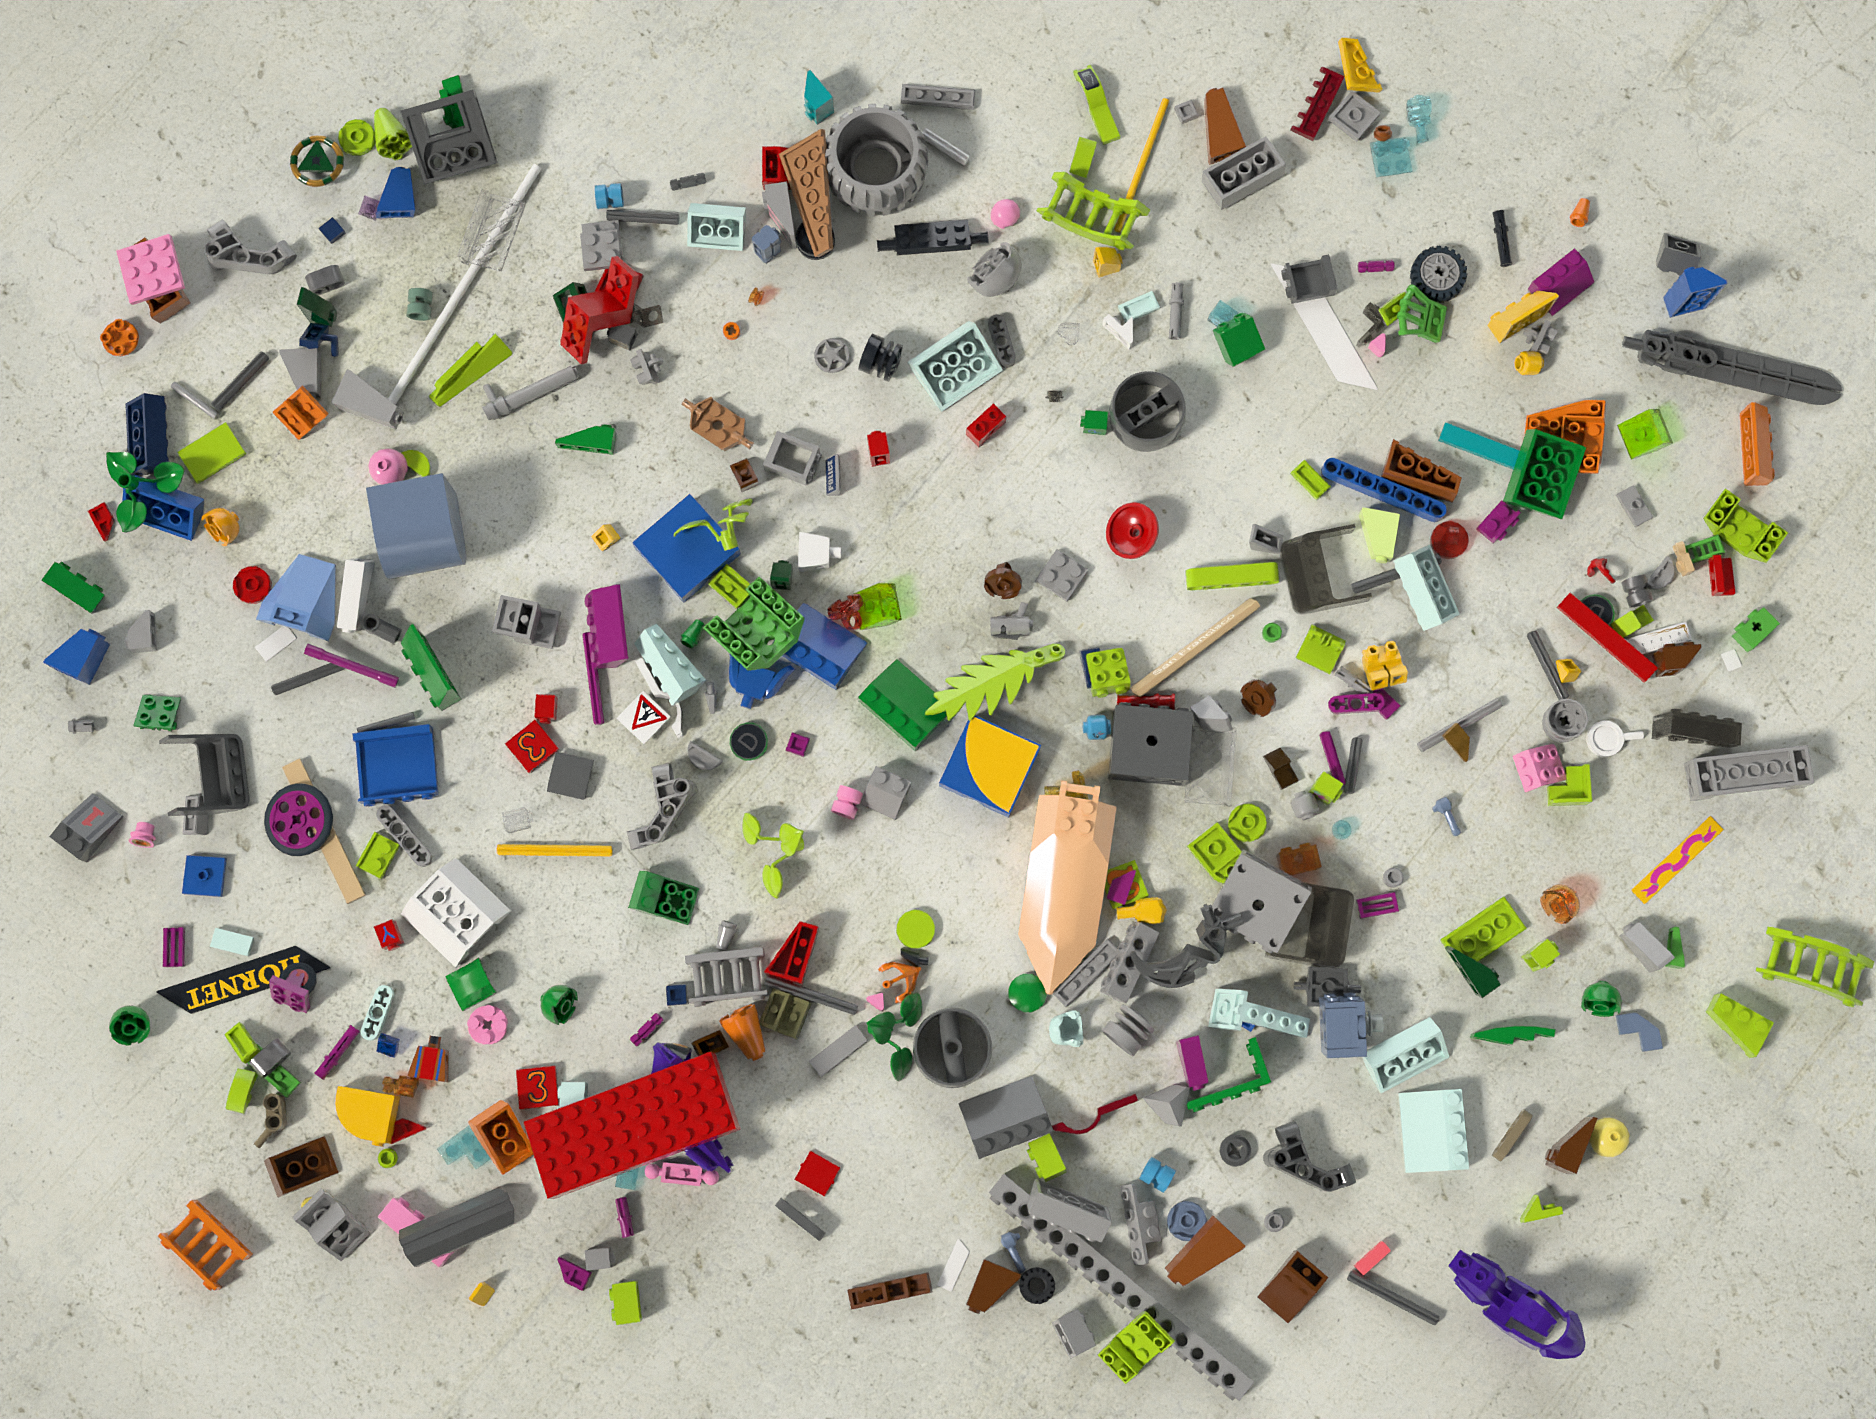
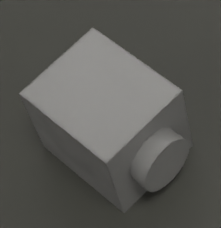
M611 1247L585 1250L586 1271L612 1268V1264L616 1261L615 1252L611 1251Z

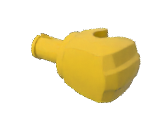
M1146 897L1135 900L1134 906L1116 907L1118 920L1135 918L1137 922L1148 924L1164 922L1167 912L1166 905H1164L1162 898Z

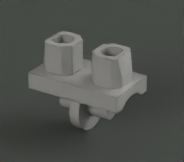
M1545 320L1539 332H1536L1538 327L1533 325L1531 329H1525L1523 333L1527 337L1526 343L1531 344V341L1534 340L1530 351L1539 352L1541 356H1546L1550 349V345L1542 342L1543 337L1553 341L1558 331L1549 326L1550 321Z
M642 349L637 350V355L630 359L634 369L642 367L644 371L637 375L639 384L659 383L657 373L661 371L659 366L663 364L662 358H656L654 353L649 355V352H643Z

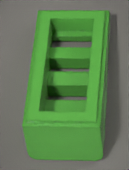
M1719 535L1685 546L1686 553H1689V549H1692L1695 558L1691 559L1692 564L1708 560L1713 555L1725 554ZM1713 542L1715 543L1717 551L1715 552L1713 551L1711 546V543ZM1707 544L1709 554H1706L1703 545ZM1696 547H1700L1702 556L1699 557Z
M1679 927L1669 929L1667 950L1675 958L1666 964L1665 967L1685 968Z

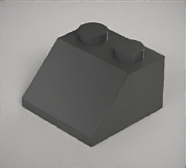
M1664 233L1656 259L1657 268L1663 272L1671 271L1677 273L1679 276L1689 267L1697 268L1701 259L1700 243Z

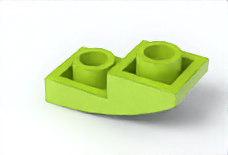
M1079 137L1069 173L1087 178L1097 144L1096 141Z
M237 1069L229 1090L226 1110L245 1114L252 1098L250 1092L258 1077L256 1072Z

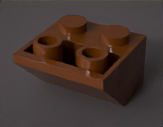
M1685 642L1682 643L1683 646H1675L1674 643L1663 645V648L1658 649L1652 655L1653 663L1658 667L1655 671V677L1675 676L1681 672L1702 648L1701 644Z

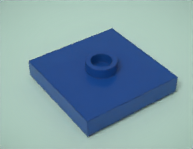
M186 855L182 894L222 897L227 859Z

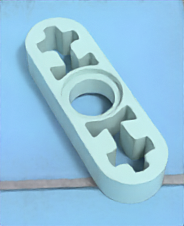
M379 986L375 991L361 1028V1035L366 1040L373 1041L380 1036L394 999V990L389 986ZM387 989L389 997H385L383 1003H386V1007L376 1004L377 1001L381 1002L383 996L380 995V992H384ZM380 1007L383 1010V1015L376 1019L373 1017L372 1012L375 1008ZM371 1019L372 1021L379 1022V1025L374 1024L373 1026L375 1034H371L370 1037H368L366 1029H370L373 1024L370 1023L369 1020Z

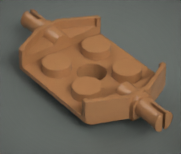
M709 397L697 404H693L686 398L681 405L691 412L690 429L721 450L727 451L738 444L744 445L749 450L753 447L754 442H751L744 436L745 418L742 419L713 400V397ZM715 422H722L724 424L720 430H715L713 425Z

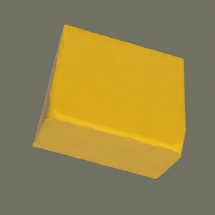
M611 524L602 525L591 536L601 551L606 550L620 539V536Z
M1572 659L1556 661L1562 683L1574 682L1582 672Z
M481 1282L477 1285L469 1300L478 1305L485 1306L495 1290L485 1282Z

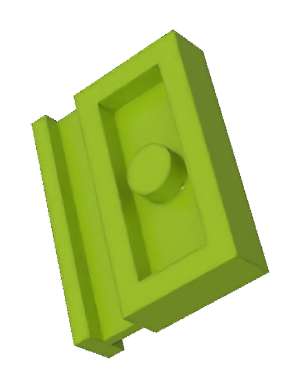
M728 564L708 583L713 590L735 609H738L750 596L745 590L750 583Z
M374 832L356 866L382 879L400 845Z

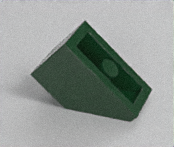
M778 560V563L773 562L770 574V583L773 589L791 590L793 565L789 564V561Z

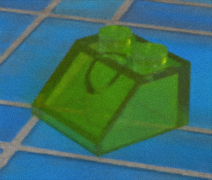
M1648 409L1617 425L1631 459L1656 452L1673 444L1660 409Z
M877 583L853 594L860 630L889 626L902 620L894 583Z

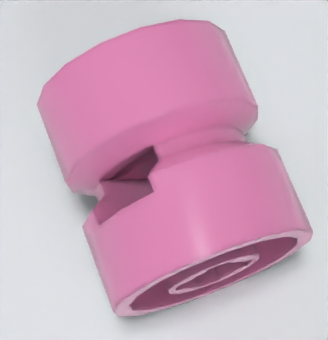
M840 785L836 794L838 800L833 802L831 812L848 819H854L858 810L856 805L860 804L863 793Z

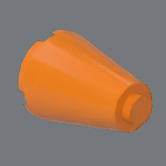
M755 1004L741 1007L735 1010L730 1017L727 1014L719 1020L721 1026L747 1059L752 1058L755 1061L763 1057L765 1046Z

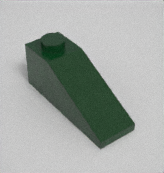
M301 287L297 306L310 323L332 327L333 322L337 319V311L332 303L307 288Z
M1450 946L1445 947L1476 996L1484 998L1501 985L1498 980L1499 975L1493 968H1488Z

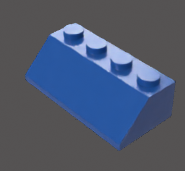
M1689 267L1685 269L1663 297L1669 317L1706 309L1727 285V281L1703 267Z
M139 482L138 487L131 492L136 497V502H142L146 505L147 516L143 524L192 541L203 516L204 499L177 489L171 493L162 492L157 488V482ZM123 488L122 501H132L130 495L125 492L126 489Z

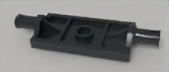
M968 220L894 225L895 237L888 240H877L878 252L894 250V252H897V256L971 250L972 244H989L988 231L971 233Z

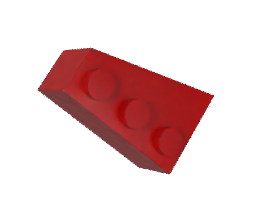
M799 921L764 973L803 985L819 927Z

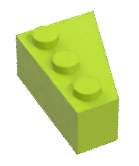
M1722 993L1713 996L1706 1010V1013L1732 1038L1735 1044L1742 1048L1749 1058L1757 1057L1774 1024L1769 1019Z

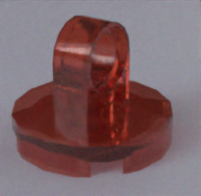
M1446 521L1437 525L1430 536L1432 550L1434 549L1444 559H1455L1462 555L1469 543L1468 533L1465 528L1453 521Z
M860 594L848 595L847 600L841 601L839 599L827 608L829 618L831 620L841 619L847 630H857L861 627L862 618L858 610L863 606L864 601ZM851 617L855 619L854 626L850 623Z

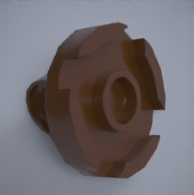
M1008 562L998 564L996 569L989 571L985 576L984 588L992 597L997 595L1002 596L1001 599H1011L1018 596L1022 587L1020 575L1012 570Z
M1252 679L1244 684L1240 690L1243 696L1241 702L1250 714L1264 717L1270 714L1276 706L1274 692L1277 691V688L1272 682L1266 684L1259 679Z

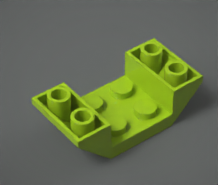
M1725 488L1704 516L1705 523L1713 535H1719L1720 540L1744 557L1767 563L1788 532L1774 522H1771L1769 525L1762 522L1738 505L1741 499Z
M1143 1311L1118 1332L1097 1355L1127 1384L1139 1373L1146 1363L1159 1352L1163 1353L1175 1340L1146 1311Z

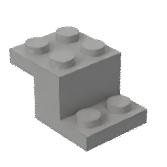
M618 220L581 224L582 233H580L584 271L609 269L611 257H623Z
M501 595L492 632L512 637L515 642L553 649L561 612L542 608L538 602Z
M322 1188L293 1216L295 1222L308 1230L317 1245L339 1261H342L370 1233L365 1226L354 1219L344 1204Z

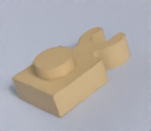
M1683 541L1675 543L1672 547L1677 555L1676 568L1678 572H1681L1682 577L1690 575L1695 569L1689 553H1686L1685 544Z

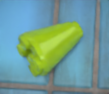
M387 108L377 109L374 112V129L378 154L384 158H392L395 161L400 160L412 147L407 130Z

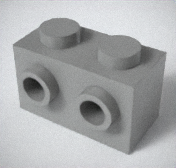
M1078 1309L1052 1322L1070 1359L1096 1346L1095 1337L1088 1330L1085 1324L1086 1319Z

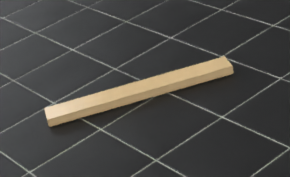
M300 758L282 767L290 785L302 783L313 786ZM304 795L298 799L300 806L306 804V797ZM318 808L312 810L313 818L316 819L320 816ZM332 826L328 839L320 848L346 903L350 904L366 896ZM311 827L314 835H316V829Z

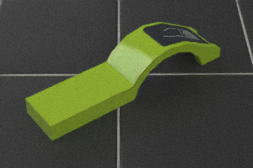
M1088 65L1086 69L1080 71L1074 70L1073 73L1076 81L1081 84L1085 93L1089 113L1102 144L1105 145L1119 140L1120 134L1107 105L1102 84L1092 66Z

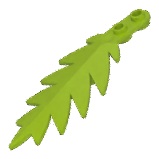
M1055 643L1027 653L1010 650L1009 654L1011 656L982 655L981 660L990 666L962 665L961 670L972 677L946 678L945 682L955 689L935 692L934 697L939 701L934 703L925 712V715H934L946 711L947 719L950 721L966 703L968 720L971 721L977 714L985 695L988 713L992 715L1004 689L1007 692L1008 703L1011 705L1020 690L1024 674L1027 683H1030L1033 678L1034 668L1060 661L1065 656V648Z

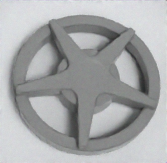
M838 339L823 340L818 344L814 352L816 365L827 373H837L843 370L849 361L847 346ZM834 342L840 344V346L835 349L831 348L828 343ZM825 344L827 348L825 353L817 355L819 349ZM842 348L846 351L845 361L839 357V352ZM817 358H825L828 363L827 368H824ZM837 361L843 363L837 369H830L831 365Z

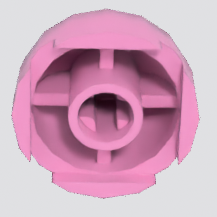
M389 448L375 452L370 458L368 465L371 477L381 485L403 481L406 472H408L407 460L404 455L397 450Z

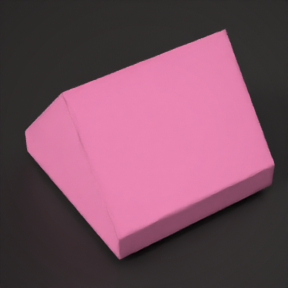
M1383 333L1371 341L1368 346L1378 357H1382L1385 353L1386 335Z
M883 993L866 998L868 1003L883 1012Z

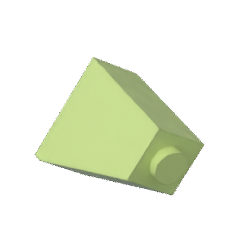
M1362 507L1359 512V518L1371 559H1375L1378 563L1390 562L1394 554L1400 514Z

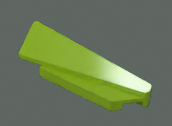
M496 333L483 347L476 342L436 381L434 385L436 389L429 395V398L437 406L441 407L513 354L512 351Z

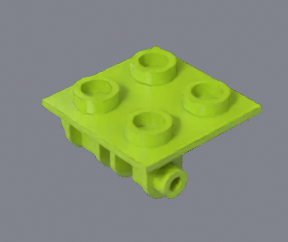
M1311 625L1296 659L1330 675L1346 641Z

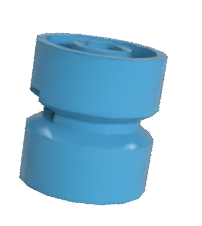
M621 183L610 184L609 187L605 184L595 185L597 209H607L609 205L613 208L624 207Z
M1151 1157L1139 1179L1147 1184L1153 1183L1154 1188L1164 1193L1176 1170L1167 1165L1161 1166L1160 1161Z

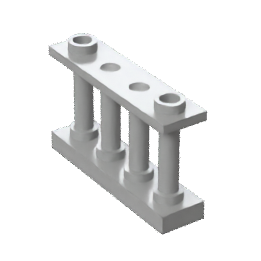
M764 948L686 955L685 963L693 968L695 998H690L689 1003L694 1004V1007L706 1006V1002L750 997L753 1000H763L764 996L769 995L767 990L762 991L759 961L761 960L760 957H765ZM749 958L752 967L754 992L742 993L739 963H741V959ZM722 961H729L732 964L734 994L723 995L720 971ZM702 963H710V966H712L715 996L703 997L700 968Z

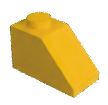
M1095 248L1093 263L1099 278L1120 271L1123 261L1121 254H1117L1115 248Z

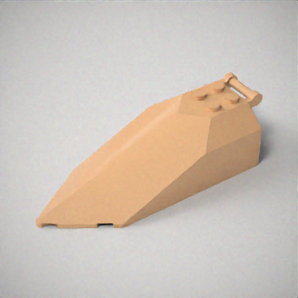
M1061 780L1059 795H1039L1018 932V936L1027 950V955L1037 976L1046 990L1045 992L1049 995L1053 994V991L1064 982L1096 945L1116 814L1115 806L1098 801L1100 786L1076 785ZM1066 791L1090 794L1093 797L1092 800L1068 797L1065 794Z

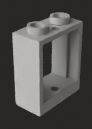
M777 431L763 466L766 471L807 485L808 480L812 481L815 473L813 470L815 463L819 464L822 454L820 453L819 446ZM784 441L812 452L803 475L775 464Z

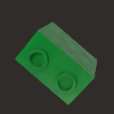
M1245 312L1236 314L1232 320L1222 322L1217 328L1212 330L1225 362L1232 367L1265 350L1253 317Z

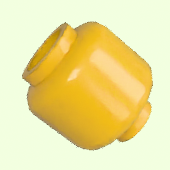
M1523 351L1515 358V369L1521 375H1537L1544 367V359L1539 352Z

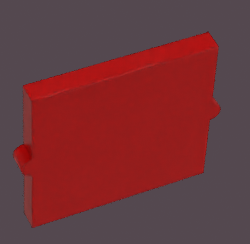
M810 1151L804 1163L800 1164L801 1168L794 1180L825 1197L831 1184H834V1178L840 1167Z

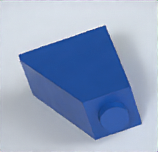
M396 167L391 169L377 207L376 218L414 217L415 204L410 168Z

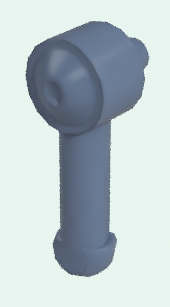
M1447 797L1437 800L1435 806L1432 807L1433 812L1444 813L1452 835L1459 836L1461 831L1451 813L1450 800Z
M1008 1232L1001 1235L1003 1247L1009 1250L1018 1272L1023 1273L1026 1269L1015 1247L1017 1240L1021 1238L1019 1233Z

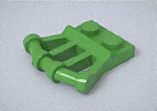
M1409 285L1406 289L1407 293L1399 303L1401 308L1400 312L1397 313L1400 327L1398 335H1418V337L1425 338L1434 343L1440 342L1447 307L1428 299L1415 285ZM1413 296H1415L1423 306L1414 303L1410 300ZM1408 308L1421 313L1420 318L1407 313ZM1406 321L1418 325V329L1407 330Z

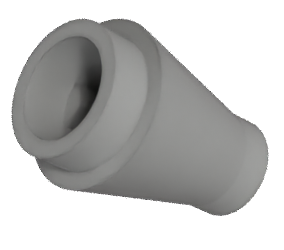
M722 920L718 927L717 948L727 950L737 932V924Z

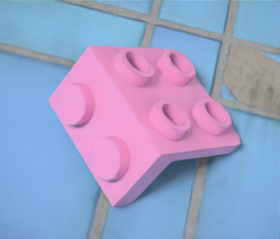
M1554 744L1528 749L1513 756L1525 792L1566 780V774Z

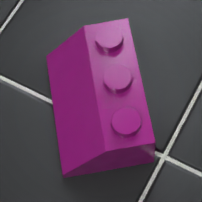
M1574 248L1532 281L1528 290L1531 294L1536 291L1558 294L1559 297L1548 311L1553 316L1594 284V279L1587 261Z

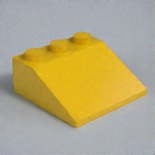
M1536 291L1533 294L1529 292L1517 304L1515 302L1509 304L1504 312L1500 313L1498 311L1493 314L1487 326L1498 342L1501 343L1545 316L1559 296L1557 293Z

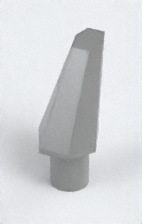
M708 682L706 683L707 691L705 696L710 714H715L717 691L714 689V683Z

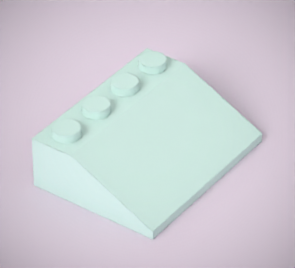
M970 321L907 362L941 412L1003 371L976 324Z
M1462 1089L1399 1093L1405 1173L1469 1169Z

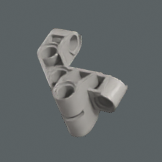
M223 219L207 229L212 240L205 245V253L211 268L216 271L225 268L274 274L292 263L297 257L285 240L278 242L267 251L246 249ZM241 257L247 258L244 262L238 261ZM267 261H273V262H274V263H273L272 265H270V266L265 265V263H266Z
M670 763L651 767L659 810L649 826L627 831L631 850L663 842L690 798L696 794L697 786L693 781L684 778L674 779ZM687 784V789L683 792V786ZM669 806L674 808V813L671 816H668L666 813V809ZM658 829L660 835L654 840L652 838V831Z

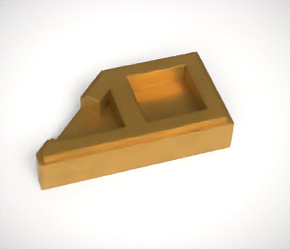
M1455 723L1442 737L1464 762H1467L1470 737L1458 723Z

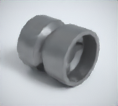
M1646 575L1634 576L1621 582L1624 592L1628 593L1626 599L1629 608L1642 606L1653 601L1651 591L1646 589L1648 586Z

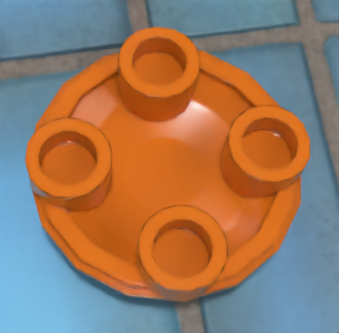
M116 319L107 325L100 335V340L107 352L113 356L121 357L134 351L138 345L139 335L133 324L122 319Z

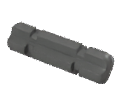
M698 173L697 176L681 177L680 180H670V186L673 191L679 190L680 187L683 189L696 186L697 183L699 185L706 183L704 173Z

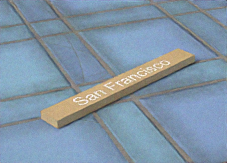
M1249 598L1130 688L1132 692L1139 697L1143 696L1260 608L1259 603Z

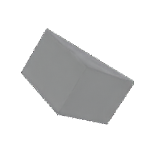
M1253 524L1249 540L1251 550L1280 554L1283 535Z

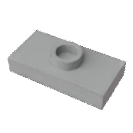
M1634 485L1616 494L1634 527L1653 518Z

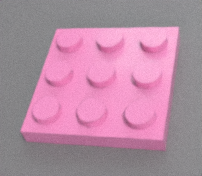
M170 234L116 251L130 304L134 305L185 289L173 239Z

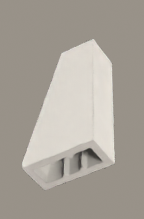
M352 558L345 561L337 628H342V632L354 633V630L361 629L374 567V561Z

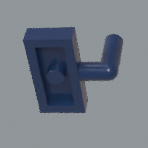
M310 323L299 339V346L315 349L319 348L323 341H330L331 356H339L338 336L328 334L329 325Z

